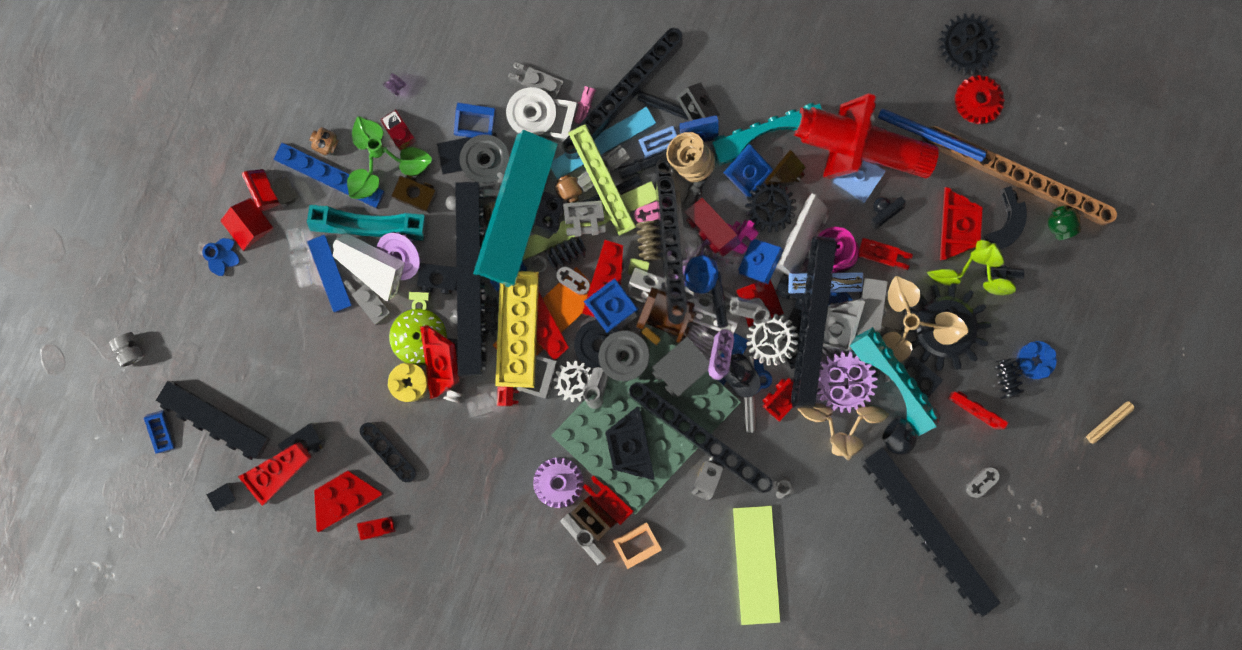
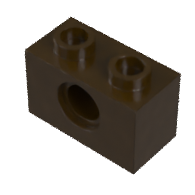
M406 175V177L400 176L391 197L394 200L429 214L437 195L434 186L426 182L423 185L417 183V179ZM417 188L420 190L419 196L411 197L410 193L413 189Z

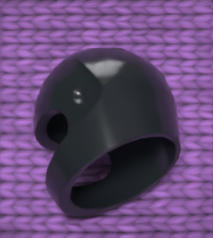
M897 416L888 424L882 435V440L886 447L892 453L899 455L911 452L917 441L915 431L912 428L906 429V420L900 416Z

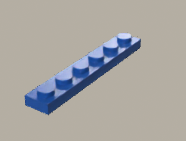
M281 143L273 160L349 196L347 180L350 174ZM378 188L371 196L357 200L377 209L385 191Z

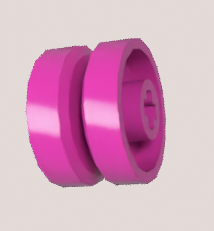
M834 226L826 228L818 235L820 237L834 238L836 248H840L835 252L833 272H846L856 264L860 253L859 247L848 230Z

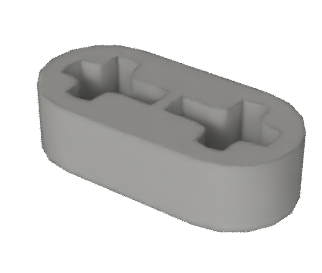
M562 267L557 271V279L562 285L578 295L588 293L590 284L586 278L568 267ZM566 271H569L568 275L573 280H561V272L565 273ZM584 281L586 289L578 291V286L574 282L582 283Z
M991 467L983 469L967 484L966 491L968 495L975 498L983 496L998 482L999 472ZM986 472L994 473L992 475L993 480L983 481L987 477ZM981 483L982 485L978 488L980 492L972 493V485L977 486Z

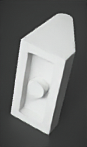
M553 99L555 105L568 108L562 133L546 131L539 136L564 142L569 136L568 132L572 130L577 103Z

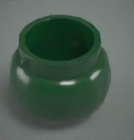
M1066 205L1052 210V214L1048 217V228L1052 234L1056 235L1055 238L1057 240H1065L1081 232V218L1075 209L1067 208Z

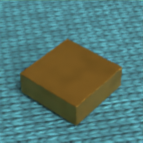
M648 327L642 331V334L655 345L661 341V338Z

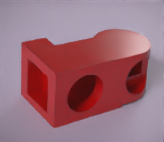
M392 516L357 523L360 541L395 532Z

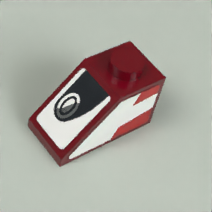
M397 110L380 119L400 152L417 142Z

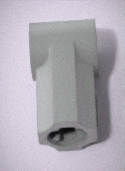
M736 297L730 302L731 314L753 318L756 323H764L769 319L770 312L759 298L749 300Z
M599 367L593 369L588 387L583 391V397L587 405L592 409L602 406L604 401L603 395L609 380V376ZM592 395H597L595 399H589Z

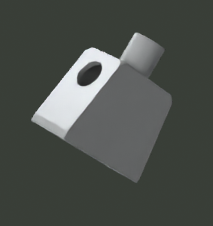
M712 458L703 463L691 492L706 500H710L714 495L723 471V467L719 466L720 464ZM707 472H712L713 476H709Z

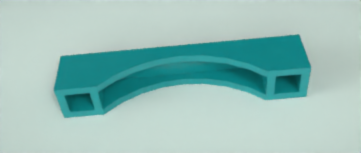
M810 103L803 106V108L809 110L812 107L822 109L820 103L817 105ZM793 109L786 112V116L779 118L777 115L769 118L766 123L761 124V122L750 125V129L743 131V128L733 131V135L727 137L721 135L714 138L715 141L712 142L711 146L718 165L722 166L733 162L748 144L766 133L779 130H797L802 114H800V111Z
M309 205L307 225L310 231L337 234L347 233L349 235L383 237L391 232H400L401 235H406L408 239L424 241L426 219L423 214L403 213L392 216H368L337 210L329 206Z
M872 327L856 336L851 342L850 347L861 361L880 369L897 385L906 403L907 422L915 433L920 436L937 427L941 419L939 411L931 405L927 395L922 393L917 386L915 379L906 372L905 366L897 360L893 350L883 341L881 334Z

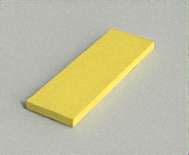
M519 271L514 286L506 287L500 283L495 386L535 388L539 272Z

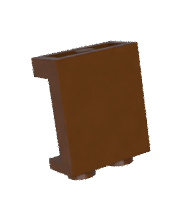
M652 287L636 327L644 329L645 324L677 336L676 342L680 343L682 337L686 338L690 329L687 326L688 322L692 323L696 314L693 311L695 303L686 300L687 312L685 320L681 324H673L668 319L665 292ZM678 310L673 311L675 315L679 316L682 314Z

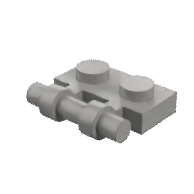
M602 201L563 204L565 223L573 224L574 228L566 229L567 236L575 235V237H581L583 234H592L594 236L598 235V233L606 232L605 225H598L597 223L598 221H604ZM586 222L591 224V226L581 227L580 223Z

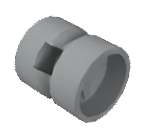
M133 332L120 335L109 342L113 352L118 354L116 358L120 367L129 366L144 358L141 348L136 346L137 340Z

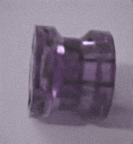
M391 73L390 79L382 85L392 94L398 96L400 89L404 88L407 84L394 73Z

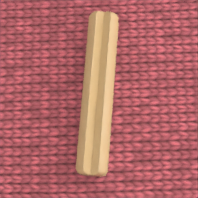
M1130 401L1125 402L1086 436L1087 440L1092 444L1096 443L1135 410L1134 405Z

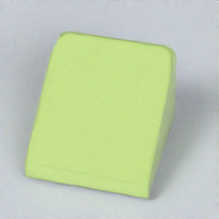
M632 258L628 274L632 275L635 268L647 272L649 262Z

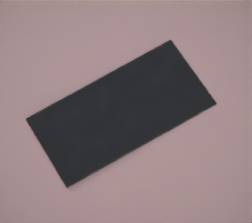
M467 137L437 143L442 175L463 171L460 165V153L465 143L471 138ZM483 157L480 163L487 164L490 158Z

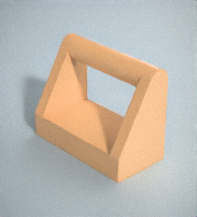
M647 522L613 540L627 569L661 551ZM647 531L654 545L627 559L620 545Z

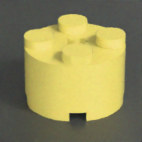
M402 363L391 371L388 378V388L391 394L400 401H418L426 395L429 389L427 374L421 367L415 364ZM410 378H412L411 383H413V385L407 386L406 388L405 380H409Z

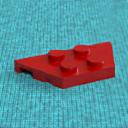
M949 187L944 188L940 261L975 248L977 241L981 240L983 207L972 203L963 195L960 196Z
M424 325L420 326L429 394L430 399H433L459 383L454 343L430 326Z
M349 470L314 490L316 531L318 533L382 496L383 493Z

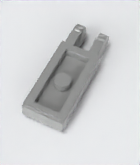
M514 62L513 67L526 74L522 78L514 73H509L508 78L521 83L524 87L544 90L552 99H557L564 83L562 80Z
M353 274L354 279L362 287L356 291L350 281L346 280L344 284L373 323L377 325L391 313L375 292Z

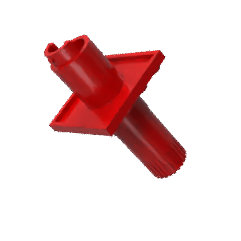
M868 93L840 104L838 114L815 107L810 108V110L801 107L800 114H802L798 129L795 130L794 136L801 138L802 143L829 150L823 174L824 178L832 179L858 172L863 161L872 164L876 163L922 178H929L935 170L939 157L937 145L871 125V114L876 108V95Z

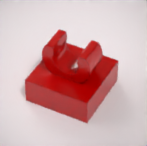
M498 387L497 406H513V404H518L519 401L513 400V394L519 393V391L513 389V387Z

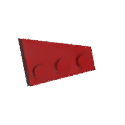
M958 391L957 393L951 392L948 396V400L996 430L1006 428L1007 421L994 412L984 409V406L980 403L967 399L968 396Z

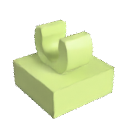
M409 292V300H414L412 302V309L416 310V304L421 302L423 310H426L427 303L425 300L430 301L431 293Z

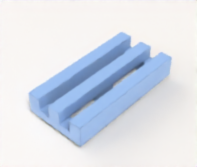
M674 126L638 139L644 156L647 157L667 149L669 144L647 152L649 148L674 139L677 133ZM669 132H672L673 134L658 141H655L653 143L647 145L644 144V142H647Z

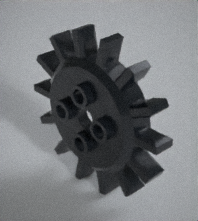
M954 283L948 288V296L943 297L940 295L937 284L932 285L931 293L933 300L928 302L920 293L919 303L922 305V308L919 312L910 308L911 314L917 315L922 322L936 324L935 318L938 314L949 310L950 313L961 318L968 328L966 335L949 345L939 343L935 339L934 331L931 327L920 325L918 329L908 331V333L915 332L917 338L915 341L910 342L912 349L920 345L925 350L920 356L919 361L924 364L930 355L937 357L936 371H942L945 358H951L955 370L961 369L959 355L963 353L969 360L975 362L978 358L970 347L973 343L983 347L989 343L985 339L977 337L978 329L990 328L991 323H978L975 316L983 312L987 307L983 304L971 309L967 304L974 294L971 290L964 294L962 300L955 298L957 287ZM905 326L901 328L902 332L905 331Z

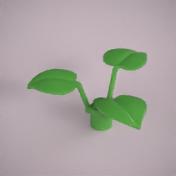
M358 116L353 125L352 140L357 148L361 150L368 149L370 154L369 172L365 169H357L349 175L347 180L349 197L362 199L371 196L377 191L380 180L376 175L372 174L373 158L381 157L384 152L396 162H400V171L404 175L409 176L421 174L431 164L432 158L425 151L414 147L403 149L400 152L401 159L397 158L387 147L382 145V127L374 121Z

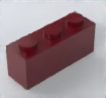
M703 198L699 199L685 211L688 225L692 229L696 228L698 230L697 234L703 241L707 240L710 243L709 247L715 254L719 253L724 257L741 243L738 235Z

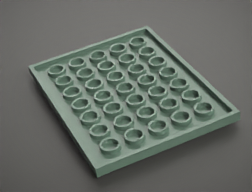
M652 327L650 330L661 338L657 345L646 336L642 338L649 350V361L644 372L636 379L630 381H617L609 377L603 395L604 401L602 406L592 409L584 400L551 435L604 486L607 485L634 511L635 515L698 448L634 402L628 394L630 386L636 382L644 384L710 434L741 403L718 380L712 378L708 371L679 396L674 394L672 396L665 388L667 386L665 381L662 379L659 382L652 374L655 371L652 367L674 349L678 343L668 333ZM629 353L621 361H627ZM640 387L632 389V393L636 397H640L643 394ZM592 395L589 399L593 400L597 395ZM651 398L648 400V406L650 408H657L658 401ZM637 406H640L655 480L615 471L612 467L605 431ZM665 410L663 413L664 418L667 420H672L674 417L671 410ZM682 421L679 424V428L681 431L686 432L689 430V424L686 421ZM697 433L695 440L698 443H703L705 436L702 433Z

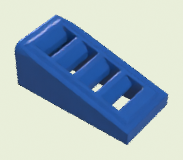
M160 410L145 415L144 421L155 454L174 449L175 446L165 411ZM160 418V420H161V421L152 423V420H153V419ZM163 426L162 429L154 431V427ZM165 433L166 435L160 438H156V435ZM168 441L167 444L158 446L159 442Z

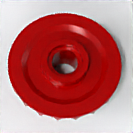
M981 75L972 76L964 80L958 87L955 94V105L959 114L966 121L973 124H986L996 119L1004 108V92L994 79ZM977 95H982L985 98V102H979Z

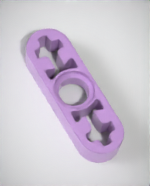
M722 329L714 337L708 371L711 377L716 380L722 379L729 371L734 336L727 329ZM718 350L724 353L725 358L720 357Z

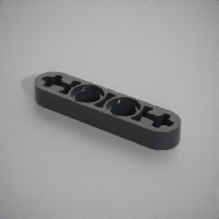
M364 423L360 427L361 437L402 482H411L416 478L415 468L374 423ZM366 426L368 428L373 427L372 433L375 436L378 433L380 434V437H377L373 443L370 440L374 438L369 434H364ZM379 440H384L387 443V448L384 451H379L376 447ZM392 454H397L400 458L397 465H392L389 462ZM403 462H405L406 465H404L403 467L405 470L412 471L410 473L412 477L403 478L404 472L401 469L397 471L396 468L400 467L403 464Z

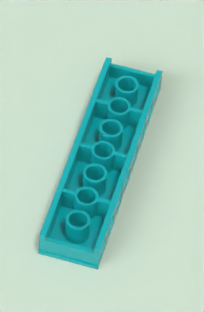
M524 129L517 134L473 274L502 283L506 287L515 285L556 152L557 143Z

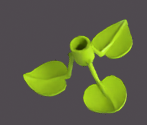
M984 240L977 241L976 249L971 252V257L961 273L958 274L950 269L927 271V274L934 281L942 285L950 286L952 283L958 285L961 282L960 278L963 277L973 260L987 265L989 282L983 283L986 291L995 295H1009L1016 292V286L1011 281L992 279L991 267L1003 265L1004 259L994 243L991 244Z

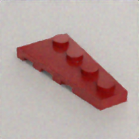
M608 240L604 241L586 299L614 278L621 286L623 245ZM584 305L582 314L595 317L588 307Z
M299 442L238 476V478L263 506L278 493L312 456Z

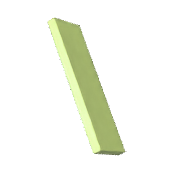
M772 506L733 508L741 625L779 623L780 612Z

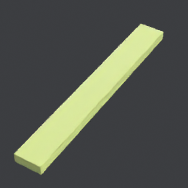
M652 182L621 195L629 213L637 210L639 207L657 201L656 190ZM603 203L604 221H598V225L611 222ZM565 221L560 222L558 232L549 239L537 234L529 236L522 261L540 254L544 250H548L551 246L555 247L557 243L562 244L564 240L568 241L571 237L575 238V235L567 236L566 231L567 228H574L573 224H566ZM590 222L580 223L581 227L591 226Z

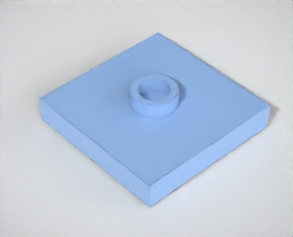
M863 161L858 172L836 177L833 183L865 203L886 171L876 164Z

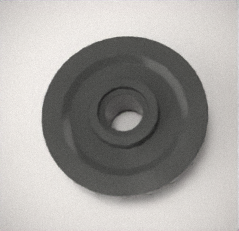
M486 134L478 135L468 140L463 146L460 153V165L464 174L470 180L484 184L494 183L499 179L497 176L499 172L503 175L505 174L510 158L506 145L497 137ZM483 157L490 158L487 164L480 163Z
M618 331L609 335L603 341L599 350V363L602 370L610 378L617 381H630L640 376L647 368L649 350L647 344L639 335L630 331ZM626 351L629 353V359L623 362L620 360V354Z

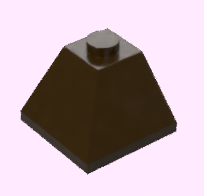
M789 150L764 183L768 187L771 184H774V187H776L778 184H781V186L792 185L795 181L799 183L805 175L803 171L806 167L794 152Z

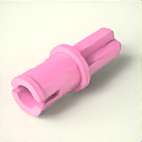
M584 87L581 101L578 102L579 107L574 119L575 123L580 124L587 117L589 109H592L591 103L596 89Z

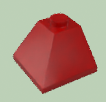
M771 279L768 284L756 282L735 291L736 297L749 300L761 299L770 312L771 319L774 314H778V316L784 314ZM744 317L748 328L754 326L753 318Z

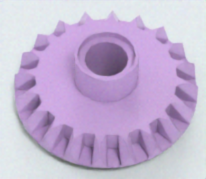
M391 232L381 237L377 244V249L405 262L401 280L410 279L418 273V269L421 267L419 265L421 262L419 258L420 252L416 249L417 245L412 243V239H408L406 235H401L400 232Z
M552 458L539 466L534 475L533 486L537 497L545 505L553 508H563L573 504L581 495L583 476L580 469L572 461L565 458ZM559 477L563 480L564 485L562 488H555L553 486L555 478Z

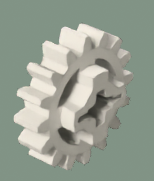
M568 361L566 368L561 365L562 371L555 372L558 378H554L553 381L558 382V385L554 386V389H560L558 396L564 394L565 401L570 397L572 403L575 398L581 402L583 392L572 395V393L576 389L584 390L588 387L592 375H589L588 372L591 369H584V363L578 366L577 361H574V365H571ZM570 369H576L575 373L570 375L565 372ZM582 373L587 377V384L582 382ZM575 376H577V381L579 382V385H574L571 388V390H569L571 387V382L569 381V379H574ZM561 379L566 381V391L562 388Z

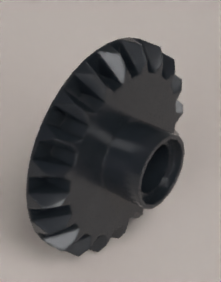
M597 319L583 325L577 332L574 340V349L579 360L590 368H601L599 363L600 348L595 347L594 342L597 339L604 341L609 335L620 331L619 328L615 326L609 332H606Z

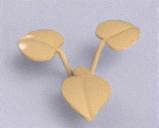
M895 276L889 287L888 301L892 309L897 312L907 310V315L903 321L906 328L902 337L897 332H889L882 338L885 344L893 350L894 356L899 362L906 360L912 352V344L905 340L908 331L916 330L920 325L935 328L933 332L935 339L945 345L957 342L968 333V328L964 321L953 313L942 312L938 314L935 318L936 324L922 322L917 315L911 314L910 307L918 304L920 291L914 283Z
M815 403L812 409H797V411H800L804 417L811 421H829L830 442L832 443L831 451L837 456H844L847 460L863 448L862 440L853 436L859 422L865 419L869 423H879L889 417V413L876 405L865 404V407L859 405L856 412L860 416H858L849 435L842 432L835 434L833 421L830 417L833 414V410L822 403Z

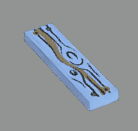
M833 272L830 292H862L863 272ZM789 273V293H805L807 273Z

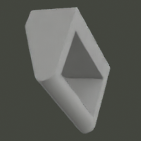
M536 355L537 360L548 363L540 392L526 389V387H518L517 390L549 399L559 362Z

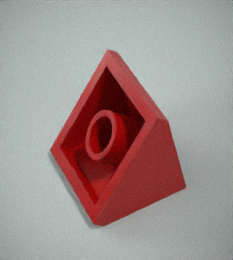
M251 198L231 206L220 220L243 251L274 228Z

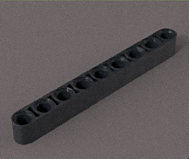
M674 27L668 29L577 128L586 124L593 140H595L681 48L683 36L680 29ZM673 36L679 38L675 42L669 40ZM659 50L666 51L664 55L657 54ZM648 63L654 65L651 69L644 68ZM634 77L641 79L637 83L631 81ZM621 91L628 92L626 96L618 95ZM609 104L615 105V108L613 110H607L606 106ZM596 118H601L602 122L599 124H594L593 120ZM568 136L562 145L564 154L569 159H577L579 157L577 150L573 152L567 151L569 146L574 145L570 136Z
M660 159L655 166L654 178L667 315L671 323L678 325L685 320L687 305L673 167L668 160ZM660 169H666L667 172H661ZM667 186L669 189L664 190L661 187ZM668 203V204H670L671 206H670V207H665V206H663L662 204ZM671 221L673 224L667 225L664 222ZM671 238L675 242L669 243L666 239ZM673 256L676 260L671 261L667 257ZM675 274L678 278L672 279L669 275ZM677 292L680 294V296L674 297L671 295V293ZM678 310L682 314L678 316L675 315L673 311Z
M814 236L811 241L791 395V404L796 408L812 409L816 403L836 251V241L834 238Z
M640 382L633 383L630 386L628 394L634 402L756 492L767 493L772 489L773 482L769 476ZM634 387L642 389L643 394L640 397L633 395L632 389ZM651 398L656 399L658 407L650 408L648 400ZM665 410L673 412L674 417L672 420L664 418L663 413ZM682 421H686L689 424V430L686 432L681 431L679 428V424ZM697 433H702L705 436L703 443H698L695 440ZM713 444L720 446L721 452L719 455H714L711 452ZM728 456L736 458V465L734 467L727 464ZM745 467L750 468L752 471L750 478H745L742 474ZM760 479H765L768 483L765 490L760 489L758 486Z

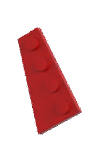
M539 292L537 342L556 361L569 349V346Z

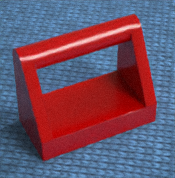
M264 169L249 170L242 173L259 210L265 212L280 205Z

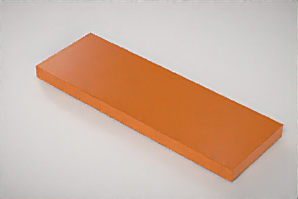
M577 267L573 269L575 272H577L578 274H580L588 280V278ZM569 275L562 279L563 281L565 279H568L570 281L573 280L571 277H569ZM584 281L582 283L574 282L578 286V291L586 289ZM559 282L543 299L562 333L582 315L585 305L584 301L588 293L578 295ZM497 341L493 344V346H494L496 349H497ZM536 342V355L538 356L544 348Z

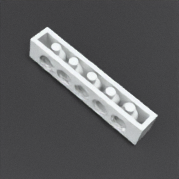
M635 268L626 289V294L630 298L646 303L652 287L665 292L664 278ZM685 287L686 300L695 303L693 311L696 314L693 322L719 332L722 329H727L732 334L734 333L740 316L731 314L729 305H727L728 309H726L728 326L719 328L716 313L712 310V307H714L713 298L705 294L694 293ZM677 292L671 293L674 296H680V294Z

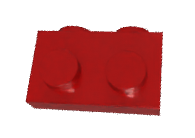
M782 378L775 386L777 390L773 394L769 393L762 400L764 402L762 407L778 422L793 408L791 404L793 382L790 378L786 380Z

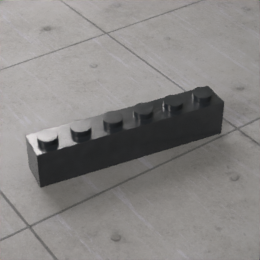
M173 381L166 382L155 400L160 403L159 407L168 412L170 410L176 412V417L185 422L188 419L193 422L192 426L200 431H203V429L210 432V437L217 441L220 439L227 442V447L235 451L236 449L243 452L242 455L250 460H253V458L259 459L271 438Z

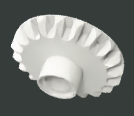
M528 87L517 91L510 98L506 115L514 131L520 133L524 129L535 135H541L553 125L556 117V107L553 99L547 92L539 88ZM534 109L537 113L534 117H528L526 115L527 111Z

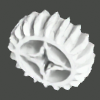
M774 314L773 319H771L770 315L769 319L764 323L758 324L754 321L753 324L756 328L749 327L753 334H747L746 336L748 339H752V341L746 344L747 346H753L749 349L750 353L756 352L753 358L758 359L760 357L759 362L762 364L767 359L766 363L768 366L772 364V360L776 366L779 365L778 359L782 363H786L784 356L791 359L792 356L789 354V351L796 352L792 345H798V341L793 340L799 337L798 334H792L796 327L792 326L789 328L792 322L790 320L785 322L786 318L784 316L778 320V314ZM769 325H779L785 330L782 332H772ZM764 329L765 337L758 344V336ZM769 333L773 337L777 336V338L774 339L775 345H773L771 342L768 344V342L771 340ZM787 336V344L781 351L780 342ZM772 347L776 354L767 355L762 353L761 349Z

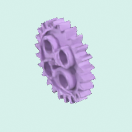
M841 350V356L834 352L833 359L827 356V363L821 361L823 369L820 368L818 388L820 389L817 390V395L823 394L820 400L824 401L827 399V407L833 404L832 409L834 411L839 407L841 413L844 408H847L850 413L851 407H854L855 410L858 409L859 404L865 407L864 400L871 402L869 395H875L872 388H877V384L873 383V381L878 380L877 376L872 375L876 372L875 369H869L872 366L871 364H865L856 354L852 356L851 350H849L848 355H845L844 351ZM853 367L860 369L856 375H851L849 371ZM837 369L840 371V375L832 377L830 376L831 371ZM844 378H848V385H844ZM860 378L863 379V381H853V380H858V379H860ZM829 382H838V383H834V384H832V385H829ZM854 386L862 388L857 394L851 392ZM840 388L842 393L839 396H835L832 394L834 389Z

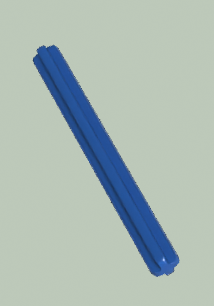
M884 108L878 114V119L980 162L985 159L986 151Z

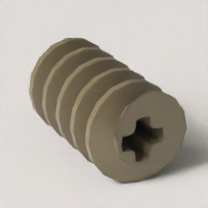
M644 221L636 224V227L641 229L637 231V235L642 237L637 239V242L643 244L638 247L639 251H643V253L639 254V258L644 259L642 261L662 260L661 256H657L661 249L656 247L661 244L660 241L656 240V238L660 237V234L655 233L659 229V226L655 225L658 221Z

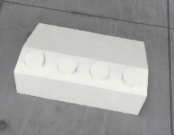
M811 194L805 201L784 246L782 256L775 268V271L789 276V273H803L805 266L802 264L805 259H809L811 241L814 236H818L821 233L818 230L821 224L825 225L829 217L826 214L828 208L815 194Z

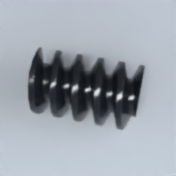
M571 237V244L564 240V247L557 243V250L552 246L549 247L550 253L545 251L551 266L556 271L558 270V264L562 267H565V261L572 264V257L576 261H579V254L583 258L586 257V248L581 237H577V241Z
M1010 358L994 361L999 363L994 369L1001 370V372L996 374V377L1002 378L997 384L1004 385L999 392L1005 393V395L1000 398L1006 399L1020 396L1019 394L1023 393L1024 389L1018 388V386L1022 385L1023 382L1016 380L1021 377V374L1015 373L1020 367L1013 365L1018 362V359Z

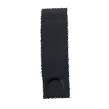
M1012 186L1000 190L1007 211V219L1004 226L1000 230L984 236L985 241L991 244L994 243L999 250L1010 246L1019 238L1027 220L1025 202L1017 203L1018 195L1012 189Z

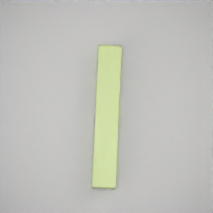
M586 124L568 132L618 235L620 236L636 228Z

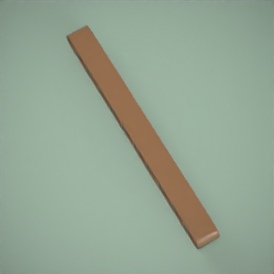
M930 126L929 128L986 151L985 157L988 159V163L983 164L976 159L922 137V141L937 145L939 151L1053 204L1058 206L1066 205L1067 208H1073L1080 216L1099 225H1107L1115 221L1117 217V211L1112 206L937 126ZM999 163L1004 165L1005 172L998 170L997 165ZM1016 171L1022 174V180L1016 179ZM1033 179L1040 183L1039 188L1033 186ZM1051 187L1057 190L1056 196L1051 195ZM1068 195L1074 198V204L1068 202ZM1086 203L1091 205V212L1086 211ZM1103 211H1106L1109 214L1108 220H1105L1103 218Z

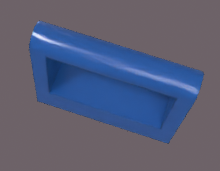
M457 102L454 135L469 138L485 134L493 135L496 117L495 108ZM461 114L489 118L488 133L460 129Z

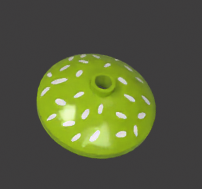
M416 308V310L410 309L403 312L395 319L390 329L389 340L393 352L400 360L417 366L425 365L420 326L428 325L447 338L446 327L435 313L427 309ZM415 333L420 334V338L418 340H415L413 338V335Z

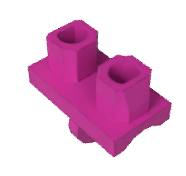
M744 220L742 224L736 221L733 226L727 223L738 235L741 242L732 251L743 254L748 246L742 242V239L746 236L753 241L759 234L755 227H753L754 223L751 220Z

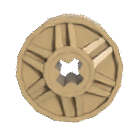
M684 132L677 135L667 147L666 156L668 162L683 179L689 182L704 180L712 173L715 167V154L701 137L693 132Z

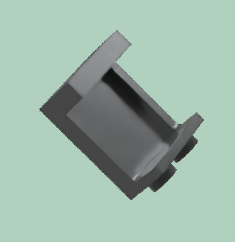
M687 336L652 367L655 370L652 374L659 382L662 379L667 384L665 388L672 396L674 394L679 396L708 371L710 361Z

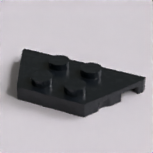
M637 406L605 431L612 467L615 471L655 480L640 406Z

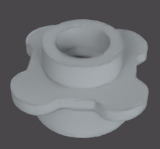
M783 477L780 481H773V488L777 492V498L782 499L785 495H792L794 493L789 477Z

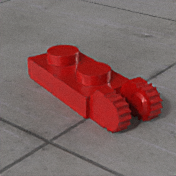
M862 238L859 247L860 258L903 270H909L910 266L897 262V256L912 259L913 254L867 238Z
M593 475L591 477L592 481L601 490L596 494L589 485L585 484L583 488L621 526L634 511L607 485L604 486Z

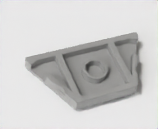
M861 298L828 305L822 350L826 356L833 359L834 352L841 356V350L844 351L845 355H848L849 350L852 349L850 344L855 338L865 299Z

